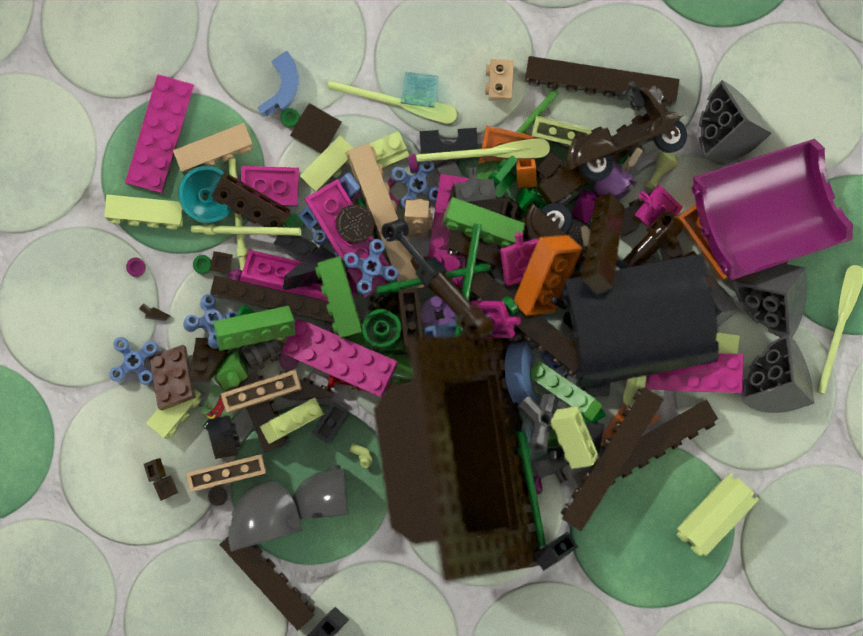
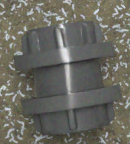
M276 339L240 347L241 354L251 369L258 367L261 370L265 368L264 361L270 359L272 362L278 360L277 356L281 354V348Z

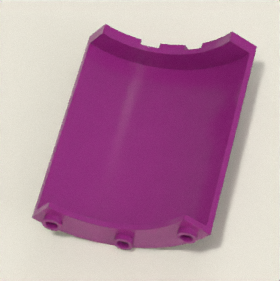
M816 139L693 177L691 189L695 196L697 212L702 226V236L706 238L716 261L720 265L721 272L726 274L730 280L853 240V224L846 217L841 207L837 208L834 204L833 199H835L831 184L830 182L826 183L824 172L827 171L825 148Z

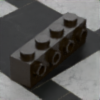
M226 172L222 174L212 191L211 197L217 203L229 206L234 213H241L250 222L258 223L263 227H283L290 215V209Z

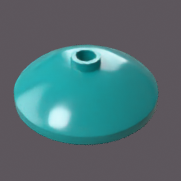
M211 166L197 167L188 172L179 185L178 198L184 212L195 221L214 223L226 217L231 211L229 206L219 204L211 197L214 187L224 173L220 169ZM205 194L207 196V200H203L201 195Z

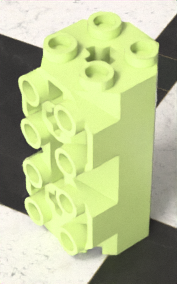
M731 472L709 492V495L677 527L678 533L676 535L684 543L689 542L692 545L691 550L698 556H702V554L707 556L759 500L758 497H752L755 493L739 478L733 479L734 474Z

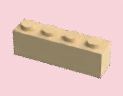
M245 123L175 149L173 152L181 172L187 174L197 167H212L219 160L227 161L232 159L234 154L240 153L242 155L248 153L254 145Z
M296 370L222 393L221 397L225 410L229 414L300 391L302 387Z
M261 454L188 472L186 476L190 492H196L265 475L267 470L264 457Z

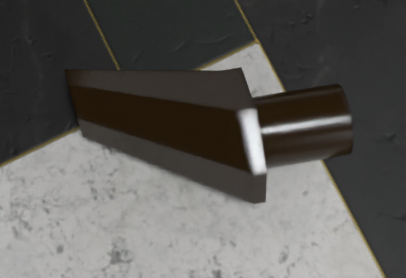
M144 303L139 308V310L146 314L145 319L166 321L171 317V315L155 307L149 308Z

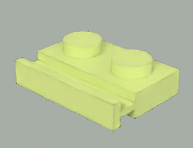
M399 131L370 143V147L373 146L377 157H375L377 165L380 164L382 169L405 160L409 156Z

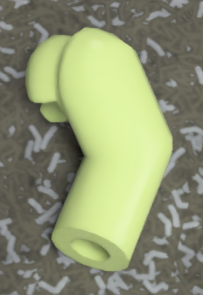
M352 443L349 452L359 456L361 467L369 468L373 461L369 449Z

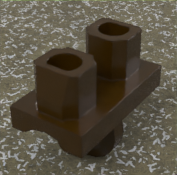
M391 292L386 298L383 295L378 299L375 296L370 298L372 304L368 309L371 312L384 309L395 315L399 314L395 293Z

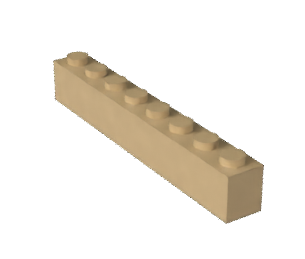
M367 143L347 151L345 154L355 180L361 187L359 189L367 209L374 218V229L377 237L384 242L385 249L383 252L390 266L398 269L399 275L396 280L400 282L418 278L410 262L413 256L400 241L388 242L382 235V226L385 223L398 219L395 212L398 209L395 201L390 199L389 193L391 191L388 183L383 181V169L380 164L377 165L375 157H377L374 147H370V144ZM423 284V285H419V286L404 288V289H414V288L420 289V288H423V287H424V284Z

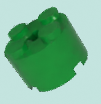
M378 309L369 313L362 325L365 344L372 351L386 353L396 348L401 340V323L398 317L384 309ZM379 329H383L385 333L381 334V332H379Z

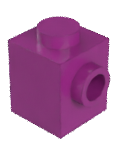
M583 189L571 213L572 216L588 223L594 211L595 200L599 196L593 191Z

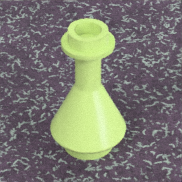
M659 152L656 171L650 181H644V187L654 191L661 176L678 165L676 162L678 157L673 153Z

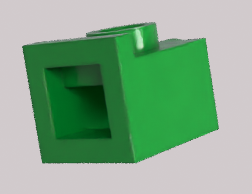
M524 187L515 197L519 206L525 212L528 211L532 203L540 210L547 205L535 189L531 190Z

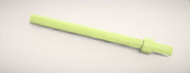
M229 159V174L238 179L236 159ZM234 213L235 226H243L242 214ZM236 234L238 244L236 253L240 262V270L243 271L248 256V248L245 247L244 234Z
M215 224L192 225L191 232L205 233V235L220 233L300 236L301 228L215 226Z

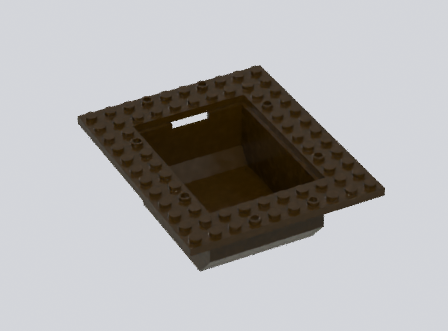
M469 336L407 337L413 381L391 385L374 407L391 529L414 545L437 542L443 583L540 566L533 554L540 550V547L538 545L522 458L518 453L519 442L517 432L522 431L523 423L517 408L519 404L518 402L513 403L505 377V357L509 344H511L508 338H495L494 336H485L477 340H472Z

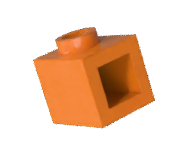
M516 158L518 159L515 163L518 188L537 187L535 158Z

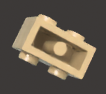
M491 59L490 65L486 64V76H490L489 83L485 85V95H489V100H512L514 60Z
M422 199L406 200L405 221L409 227L407 236L415 238L429 236V230H432L433 208H429V201Z

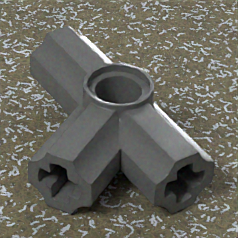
M543 394L539 405L531 396L526 397L517 407L533 424L529 447L537 452L545 451L552 428L551 420L556 412L559 401L553 394Z

